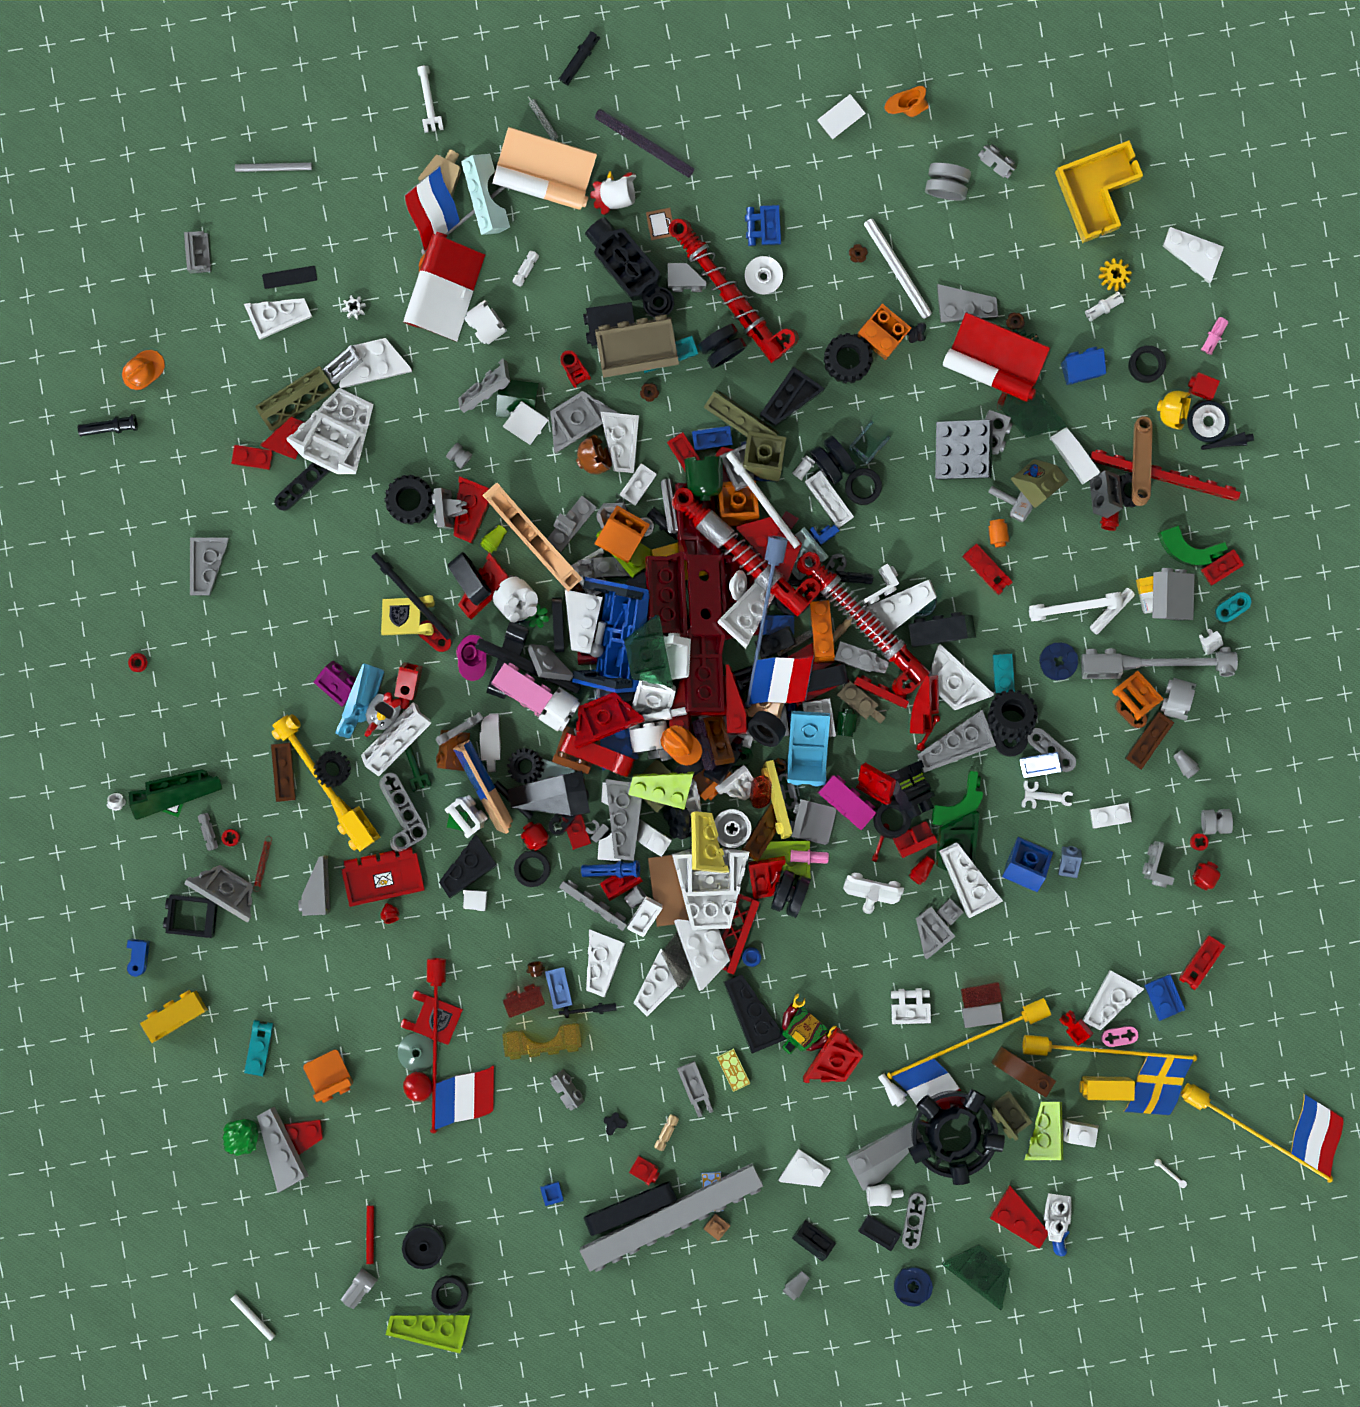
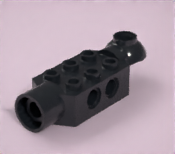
M606 217L592 224L585 232V235L596 247L594 251L595 257L632 301L643 300V307L651 317L664 314L669 315L674 307V297L668 289L658 286L662 277L660 271L624 228L616 230ZM661 299L664 301V305L659 308L655 307L654 302Z

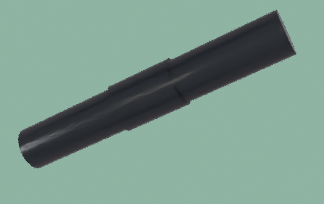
M497 780L494 784L496 790L510 802L508 790ZM518 809L528 820L534 815L531 811Z

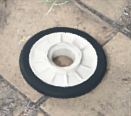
M1210 400L1202 401L1190 410L1187 419L1188 428L1196 439L1203 442H1214L1226 434L1229 427V415L1221 404ZM1206 416H1210L1213 419V425L1210 427L1205 426L1203 423V419Z

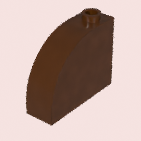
M1002 1046L991 1062L1044 1097L1048 1096L1056 1082L1051 1076Z

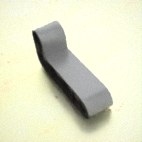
M394 773L385 774L380 779L379 786L403 828V831L392 837L390 845L393 850L400 852L424 839L427 835V830L399 778ZM387 780L393 781L391 785L385 784ZM395 788L398 789L394 791L392 794H390L391 790H394ZM394 795L402 797V804H397L394 801ZM405 811L411 813V821L404 819L403 813ZM414 828H418L421 831L420 838L414 837L412 833ZM397 837L403 838L405 842L403 847H399L396 844Z

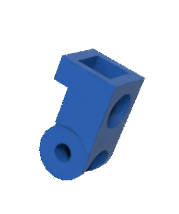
M129 939L127 941V948L132 949L131 961L127 966V971L131 976L136 977L146 971L150 941Z

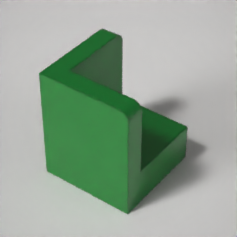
M457 810L468 823L469 814L465 811ZM449 814L447 828L463 831Z

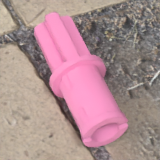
M1219 317L1211 332H1208L1209 336L1201 351H1205L1209 355L1213 354L1218 341L1222 340L1221 336L1228 324L1225 318Z
M810 849L808 851L791 850L790 862H805L810 865V863L827 864L829 861V853L813 852Z

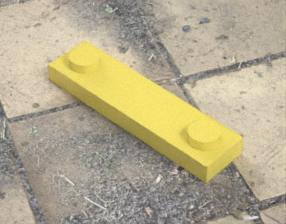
M774 760L766 761L761 772L763 779L767 781L777 820L776 831L777 834L781 835V839L789 838L792 835V830Z

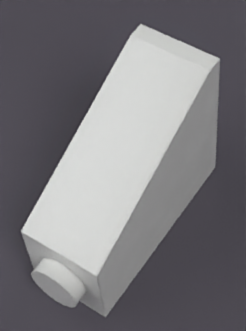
M639 819L637 841L662 857L672 839Z

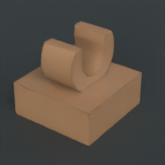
M715 1213L703 1229L719 1241L729 1229L730 1224Z

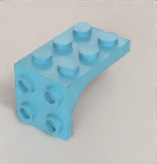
M791 711L787 763L788 783L793 785L811 784L815 787L826 784L830 713Z

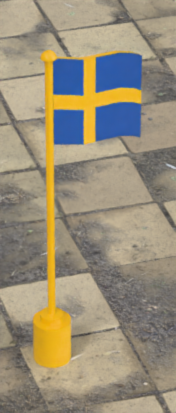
M1024 1035L1023 1054L1047 1056L1048 1052H1051L1052 1049L1147 1056L1135 1083L1134 1101H1129L1124 1112L1170 1115L1178 1101L1184 1078L1192 1062L1197 1060L1195 1054L1187 1056L1052 1045V1041H1049V1038L1045 1036Z

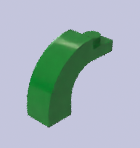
M1179 526L1157 533L1164 550L1174 560L1189 566L1212 563L1210 555H1212V558L1224 555L1223 551L1228 549L1225 542L1206 549H1195L1185 542Z
M968 772L966 793L959 803L953 806L933 805L931 824L946 825L976 811L983 797V792L976 791V787H980L981 776H978V772Z

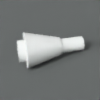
M884 1073L878 1077L885 1086L892 1106L896 1104L899 1107L907 1101L905 1098L907 1094L894 1083H891Z

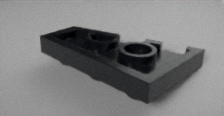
M477 834L473 836L455 863L451 865L439 881L450 899L498 866Z

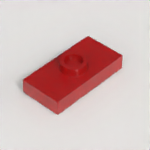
M578 815L567 829L573 850L591 844L589 835L585 830L586 826L582 815Z

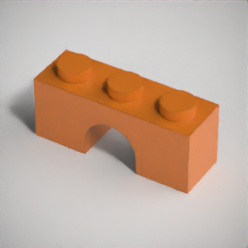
M829 600L811 602L809 609L813 632L815 663L834 662L835 654Z

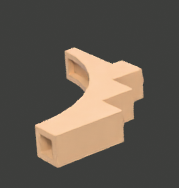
M498 483L483 494V497L568 592L582 580L574 568L545 538Z

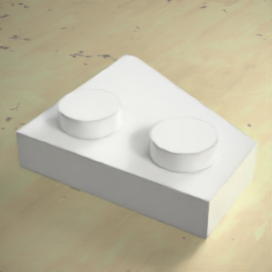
M743 765L720 785H717L715 789L719 794L727 793L730 797L747 800L760 787L748 769Z

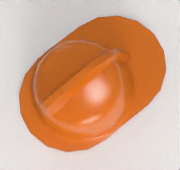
M917 86L893 95L885 103V111L890 114L903 112L909 117L919 115L922 111L929 108L925 98L926 88Z
M145 350L139 353L123 368L122 378L125 385L134 390L144 389L163 373L165 367L164 359L157 351Z
M675 725L670 726L663 732L660 740L661 746L676 762L685 766L698 762L702 755L701 744L686 728Z

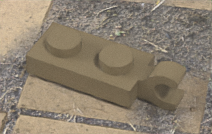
M851 681L837 694L840 699L866 720L871 716L881 724L886 718L875 710L878 704Z

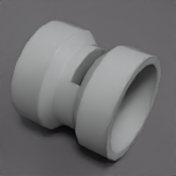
M457 442L448 452L446 458L450 461L454 460L456 466L462 469L469 462L472 454L469 451L462 450V445Z

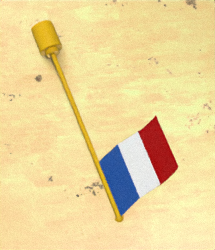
M1044 998L1023 1006L1022 1016L895 1072H888L887 1077L889 1079L893 1078L903 1087L916 1105L926 1095L931 1097L944 1091H961L949 1072L934 1058L1024 1019L1025 1023L1029 1021L1031 1025L1051 1016L1049 1007ZM959 1096L946 1097L936 1101L943 1110L949 1109L950 1103L963 1105L960 1101L962 1097Z

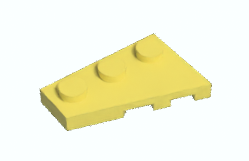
M692 812V870L719 873L729 872L728 866H725L723 860V849L720 848L717 840L719 835L712 813Z

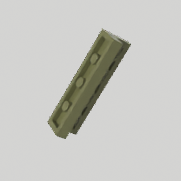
M318 366L255 407L270 431H273L281 426L289 417H295L336 390L322 368ZM326 382L329 388L323 392L317 391L318 386ZM312 394L307 402L301 401L303 395ZM287 405H295L294 410L291 412L285 411ZM273 414L279 415L278 420L272 424L267 419Z
M718 390L713 392L704 406L705 409L746 437L748 431L776 436L780 433Z

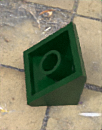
M510 380V383L504 389L498 390L496 417L509 418L511 416L510 412H513L521 401L536 410L539 383Z

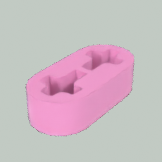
M1132 1026L1107 1029L1101 1035L1102 1042L1108 1047L1132 1044L1138 1039V1031ZM1127 1030L1134 1033L1131 1036V1040L1127 1037H1121V1035L1127 1034ZM1108 1033H1111L1113 1036L1118 1035V1038L1112 1039V1043L1105 1040V1037H1108Z

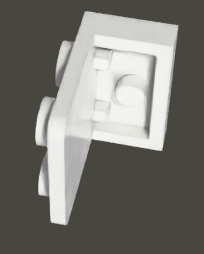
M886 564L878 570L887 586L862 601L863 605L867 603L870 606L880 600L879 596L884 593L887 596L897 590L895 586L899 584L896 579L898 574L893 566L890 567Z
M669 633L668 636L656 635L653 639H647V647L661 650L660 677L665 680H674L689 676L691 639L680 637L678 633Z

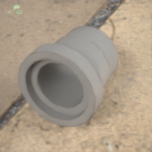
M638 885L633 887L634 890L624 897L632 909L641 904L646 897V894Z

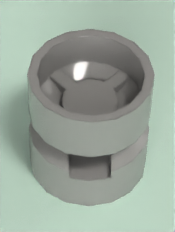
M1214 809L1202 810L1201 826L1203 834H1215L1217 831L1220 834H1231L1233 830L1231 810L1219 809L1217 812Z

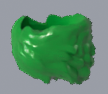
M241 1119L228 1122L225 1125L222 1139L224 1141V1150L228 1154L238 1156L249 1154L256 1150L259 1133L258 1126L254 1121Z

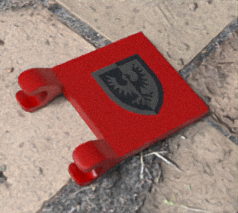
M415 990L412 998L424 1002L416 1023L403 1019L401 1027L433 1039L434 998ZM438 1000L437 1041L449 1045L463 1009Z

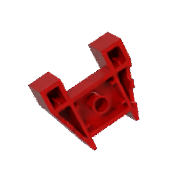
M726 665V676H723L724 712H687L686 715L676 716L669 720V727L675 725L683 726L692 734L691 717L722 715L727 716V733L729 735H748L749 717L732 667ZM684 678L680 679L671 709L685 707Z

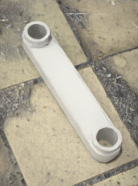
M1121 592L1105 594L1106 598L1044 607V604L1031 605L1028 610L1031 621L1045 620L1047 615L1105 606H1107L1108 610L1122 608L1123 597Z

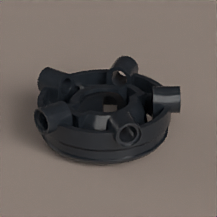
M973 1089L969 1093L950 1090L937 1093L931 1097L929 1095L924 1096L916 1105L918 1111L911 1128L913 1146L908 1148L915 1164L922 1162L935 1174L952 1178L953 1185L970 1183L969 1176L986 1166L995 1151L1002 1152L1005 1143V1136L998 1134L996 1120L991 1115L992 1112L984 1103L986 1096ZM959 1096L962 1097L960 1101L963 1105L950 1103V1108L943 1110L936 1101L946 1097ZM980 1108L984 1110L989 1122V1129L984 1130L983 1152L976 1148L981 1139V1128L979 1127L977 1116L972 1112L978 1113ZM961 1113L969 1117L968 1126L971 1130L970 1142L960 1151H944L942 1149L943 1145L939 1140L941 1127L949 1120L958 1119ZM922 1114L928 1119L927 1121L920 1120ZM918 1124L925 1126V1135L929 1139L928 1145L934 1154L938 1156L935 1163L928 1159L931 1155L922 1137L917 1139ZM973 1151L980 1155L969 1164L966 1161L951 1163L952 1160L969 1156ZM941 1160L950 1162L948 1163L949 1167L940 1166Z

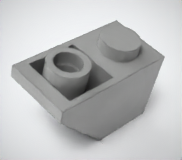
M668 263V289H672V292H683V289H691V292H702V289H706V281L687 263Z

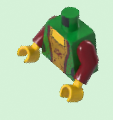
M799 994L794 996V1003H791L783 1014L782 1028L784 1031L782 1035L788 1040L782 1048L788 1054H792L796 1048L802 1052L805 1050L811 1052L823 1048L833 1033V1029L837 1027L835 1025L832 1026L829 1033H827L828 1029L803 1007L805 998L802 1002L796 1000Z

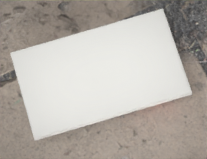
M849 94L817 121L833 140L866 113Z

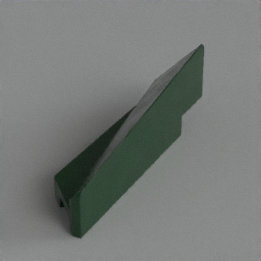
M203 769L145 782L146 790L128 792L129 806L134 818L138 820L222 790V784L218 776L212 777Z

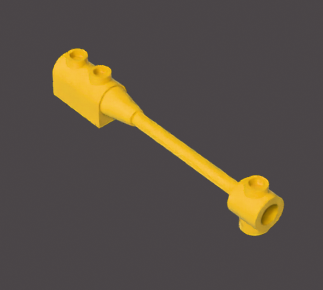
M293 714L290 716L286 715L272 725L274 728L272 735L276 740L282 739V741L289 739L314 775L316 770L313 769L315 763L295 736L299 731L298 728L301 726L300 721ZM326 784L321 785L330 798L340 823L337 825V828L341 834L345 835L347 833L351 840L348 841V844L352 850L358 849L360 852L381 838L360 806L351 809L336 795L331 786L328 788Z

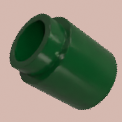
M843 709V712H839L836 728L838 735L853 737V732L855 733L858 716V714H854V710Z

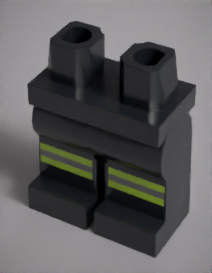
M922 760L888 774L896 779L893 795L899 804L898 807L900 811L906 810L910 819L934 808L930 798L934 797L935 794L931 791L930 784L925 780L921 770L924 767Z

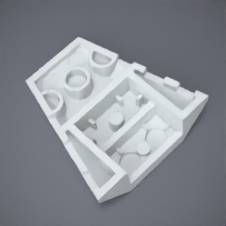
M338 388L305 423L298 427L294 434L287 438V441L303 458L336 474H356L374 404Z
M722 848L724 852L723 860L725 866L727 865L729 869L727 873L692 870V849L672 854L692 930L731 928L736 900L740 892V885L744 876L749 851Z

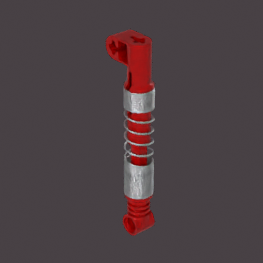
M679 488L671 501L673 508L682 513L686 512L685 515H689V519H693L694 527L705 535L717 548H720L722 545L727 548L724 555L731 552L734 555L732 562L736 561L740 565L739 568L743 567L747 571V575H752L755 578L754 582L767 592L771 565L767 564L768 561L760 558V553L756 554L752 550V546H744L745 540L738 542L736 540L738 533H734V530L717 516L713 510L705 507L702 508L703 505H699V501L695 502L696 499L689 489ZM678 497H685L687 502L681 503L678 500ZM775 567L770 594H773L798 617L819 594L821 587L817 580L809 578L795 589ZM810 587L812 590L806 597H803V593Z

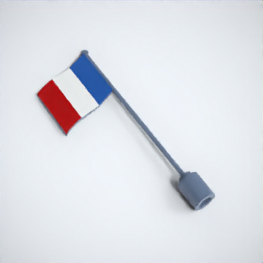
M771 535L768 537L765 560L771 565L747 702L744 703L747 708L751 707L752 704L763 702H802L806 700L814 656L806 658L774 657L758 660L775 566L784 563L788 542L787 538Z

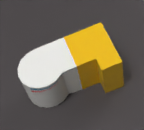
M1153 576L1137 579L1136 583L1144 614L1152 613Z

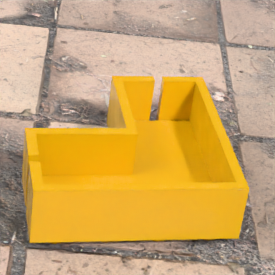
M1130 140L1058 167L1055 171L1082 243L1098 238L1100 235L1103 236L1116 231L1121 227L1109 192L1140 181L1143 177L1138 161H1133L1131 165L1129 163L1135 158Z

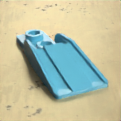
M365 663L362 665L342 714L343 717L335 732L337 735L350 738L357 723H362L366 720V710L372 699L378 694L384 670Z

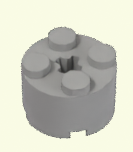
M1177 678L1169 680L1165 692L1169 693L1168 699L1164 698L1160 710L1164 712L1163 715L1186 721L1188 716L1184 714H1188V711H1190L1195 693L1193 689H1195L1196 684Z

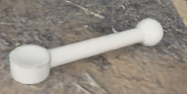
M1160 1159L1154 1161L1155 1166H1160L1178 1182L1181 1188L1187 1186L1186 1181L1180 1180L1162 1164Z

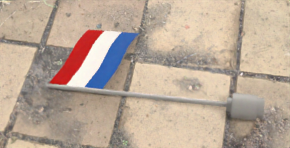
M440 166L404 195L407 210L420 235L423 245L421 253L423 255L426 253L432 234L436 235V232H440L448 236L475 214L473 209L464 218L459 220L455 203L444 183ZM501 186L492 195H490L491 199H493L502 190H504L505 187Z

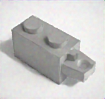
M841 641L838 644L834 657L836 662L868 673L871 671L885 673L889 663L877 657L876 653Z

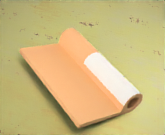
M508 127L492 184L581 210L582 207H586L588 196H585L597 154Z

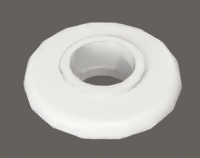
M738 570L729 583L732 598L737 601L744 595L747 589V577L742 570Z

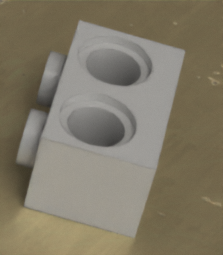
M989 410L985 420H1000L1003 424L1002 429H996L993 426L992 438L996 440V446L992 447V454L997 455L999 451L1003 452L1006 441H1003L1005 434L1010 433L1012 423H1010L1011 417Z

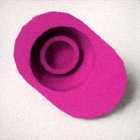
M468 635L463 638L456 650L459 672L462 677L469 681L479 680L486 671V653L475 648L477 640L481 638L478 635Z

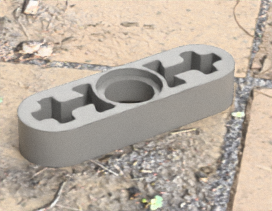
M920 1192L912 1193L908 1199L902 1234V1242L908 1249H914L920 1243L926 1208V1198ZM917 1196L923 1201L918 1204L917 1208L918 1211L921 1210V1213L910 1211V1209H915V1203L912 1200H915ZM912 1215H916L920 1219L919 1223L915 1226L909 1224V1218ZM907 1228L912 1230L918 1229V1232H913V1237L916 1241H912V1244H909L906 1240V1237L909 1238L911 1233Z

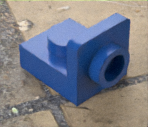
M828 525L820 531L822 534L820 536L813 527L809 529V532L821 546L838 534L839 529L836 525L832 527Z

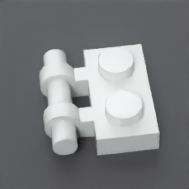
M922 988L909 991L904 989L891 991V999H899V1004H891L892 1024L931 1023L930 1003H922V998H930V991L922 990ZM905 998H916V1004H905Z

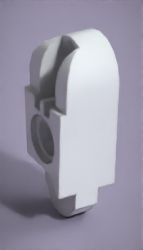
M490 713L484 717L481 723V761L487 760L488 772H496V760H500L499 713Z

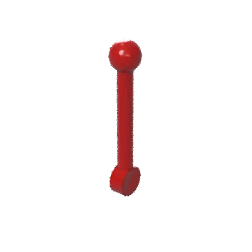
M938 715L933 716L932 730L935 724L940 721ZM930 733L925 734L922 742L917 745V750L923 751L925 749L924 744Z
M886 823L883 824V826L889 830V825ZM882 835L872 857L873 862L878 860V854L884 840Z

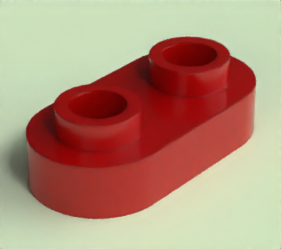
M422 621V622L420 623V625L425 624V623H431V622H430V621ZM433 624V635L418 634L439 652L448 651L452 645L451 638L446 640ZM444 639L446 644L440 646L439 640Z

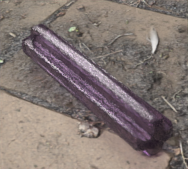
M696 719V721L692 722L695 737L702 747L701 758L704 769L712 771L716 766L705 726L702 720Z

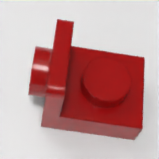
M639 1155L629 1171L633 1176L646 1182L645 1184L648 1186L651 1182L655 1183L660 1174L657 1172V1165Z

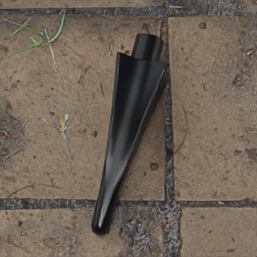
M1242 432L1224 440L1203 445L1201 450L1248 445L1247 442L1254 441L1253 433L1245 435V432Z

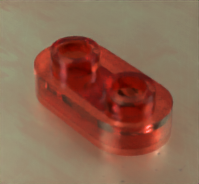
M765 775L757 776L751 782L750 801L754 808H764L770 803L772 784Z

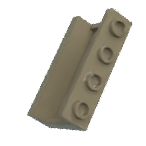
M664 314L655 316L656 319L649 321L648 318H640L636 320L637 323L629 324V321L617 323L618 326L610 327V324L598 326L599 329L595 330L603 378L679 365L671 317H667Z

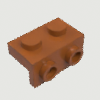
M441 730V734L448 732V730ZM461 732L439 746V753L436 756L437 768L465 771L453 748L468 741L470 733Z

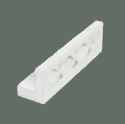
M413 702L361 754L365 767L377 776H380L431 724L430 719L420 712L417 704Z

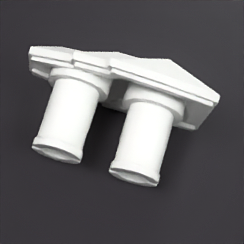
M1048 1193L1044 1220L1049 1241L1061 1242L1064 1233L1067 1232L1068 1224L1071 1223L1070 1196Z

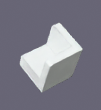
M463 890V908L486 911L488 891Z

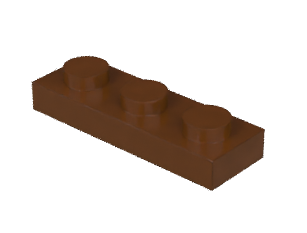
M1157 712L1125 759L1142 770L1174 722L1162 713Z
M722 715L703 718L715 766L734 763V754Z
M291 743L271 744L276 802L296 800Z
M772 803L767 807L742 848L743 851H749V856L755 861L761 858L776 833L777 820Z

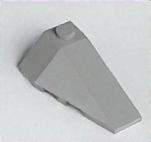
M913 1121L846 1155V1159L863 1191L868 1186H874L881 1182L909 1153L908 1148L913 1146L911 1139ZM917 1128V1139L922 1136Z

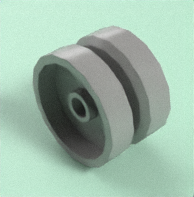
M931 163L928 175L932 179L927 180L925 192L941 199L965 200L968 188L964 184L969 183L971 171L954 164Z

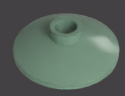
M412 1033L406 1036L398 1047L399 1061L410 1071L419 1072L429 1068L433 1063V1041L419 1033ZM413 1050H419L420 1055L414 1056Z

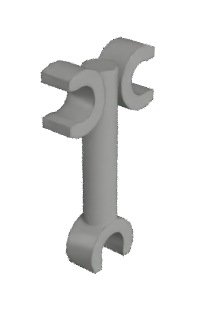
M478 712L462 724L439 735L435 740L440 746L461 732L471 729L476 724H480L484 718Z

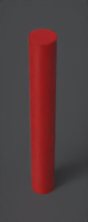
M367 1205L366 1264H374V1205Z

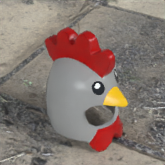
M386 692L383 695L378 693L366 710L365 716L369 725L364 735L368 737L375 729L383 730L390 727L402 710L400 708L401 700H392L390 692Z

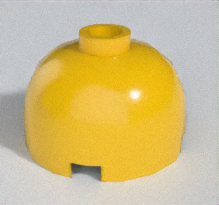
M1172 391L1163 400L1159 401L1157 411H1160V418L1166 426L1178 430L1183 428L1184 424H1181L1182 419H1187L1191 398L1187 397L1191 395L1190 393Z

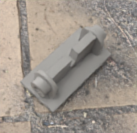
M986 144L983 147L986 151L981 150L978 154L979 160L989 167L994 162L997 163L993 170L1002 178L1006 177L1008 179L1012 174L1010 169L1014 171L1017 168L1014 165L1015 161L1008 156L1003 157L999 153L1000 150L993 144L990 146Z
M564 1069L550 1078V1084L557 1094L562 1091L565 1093L560 1096V1099L567 1109L569 1108L571 1111L584 1102L581 1092L576 1089L570 1075Z

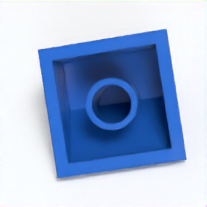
M1018 837L1007 860L1002 877L1038 892L1046 879L1053 852Z

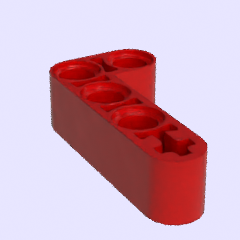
M566 732L559 749L560 751L619 775L630 776L636 759L595 743H590L576 749L574 746L576 736Z

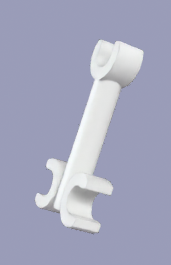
M1028 781L1023 783L1025 795L1021 806L1024 808L1029 800L1032 802V808L1035 809L1037 804L1035 799L1057 801L1065 806L1072 805V803L1065 801L1067 795L1073 796L1071 792H1064L1063 794L1036 792L1039 785L1038 782H1034L1032 789L1028 788Z

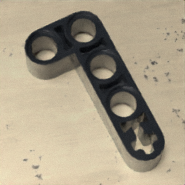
M510 622L502 648L521 656L530 629ZM498 659L486 693L505 699L506 694L491 684L503 664H509Z

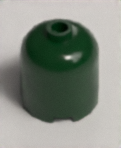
M704 456L705 460H696V457L686 458L687 489L693 493L694 497H700V501H711V497L720 494L723 488L722 457Z

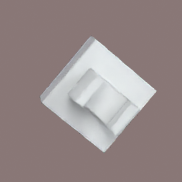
M1211 629L1207 630L1209 634L1207 638L1199 635L1203 651L1207 655L1223 646L1221 635L1217 631L1213 633Z

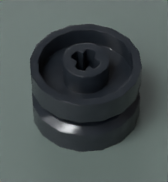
M733 323L713 332L698 345L702 354L712 353L707 359L712 369L728 362L747 348L743 338L734 339L738 334V330Z
M831 435L823 442L826 451L822 447L816 446L810 451V454L821 472L836 485L843 479L840 469L849 475L856 469V465L843 446Z
M785 869L774 891L771 909L780 912L783 910L786 902H788L786 914L796 918L803 904L811 879L801 875L797 879L796 884L793 885L795 873Z
M431 1223L416 1224L408 1231L402 1243V1253L407 1263L416 1269L423 1270L438 1264L446 1248L444 1233L439 1227ZM421 1244H426L427 1247L423 1249Z

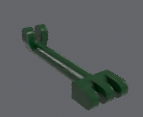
M410 745L405 752L414 775L413 778L409 779L413 792L417 791L415 783L419 784L420 789H424L423 780L426 781L428 787L432 786L428 773L421 774L412 746Z

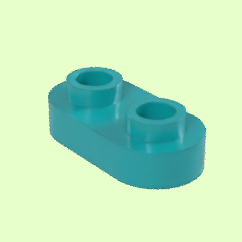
M1244 592L1236 593L1216 607V618L1221 622L1233 620L1249 609L1251 606L1250 596ZM1238 599L1243 600L1242 606L1238 605ZM1223 609L1227 610V616L1221 614Z

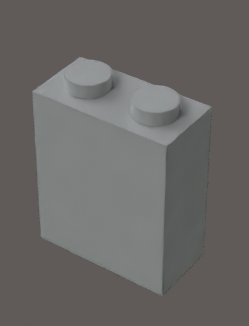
M1162 568L1161 572L1153 573L1152 618L1193 620L1195 574L1187 573V570L1177 569L1173 572V568Z

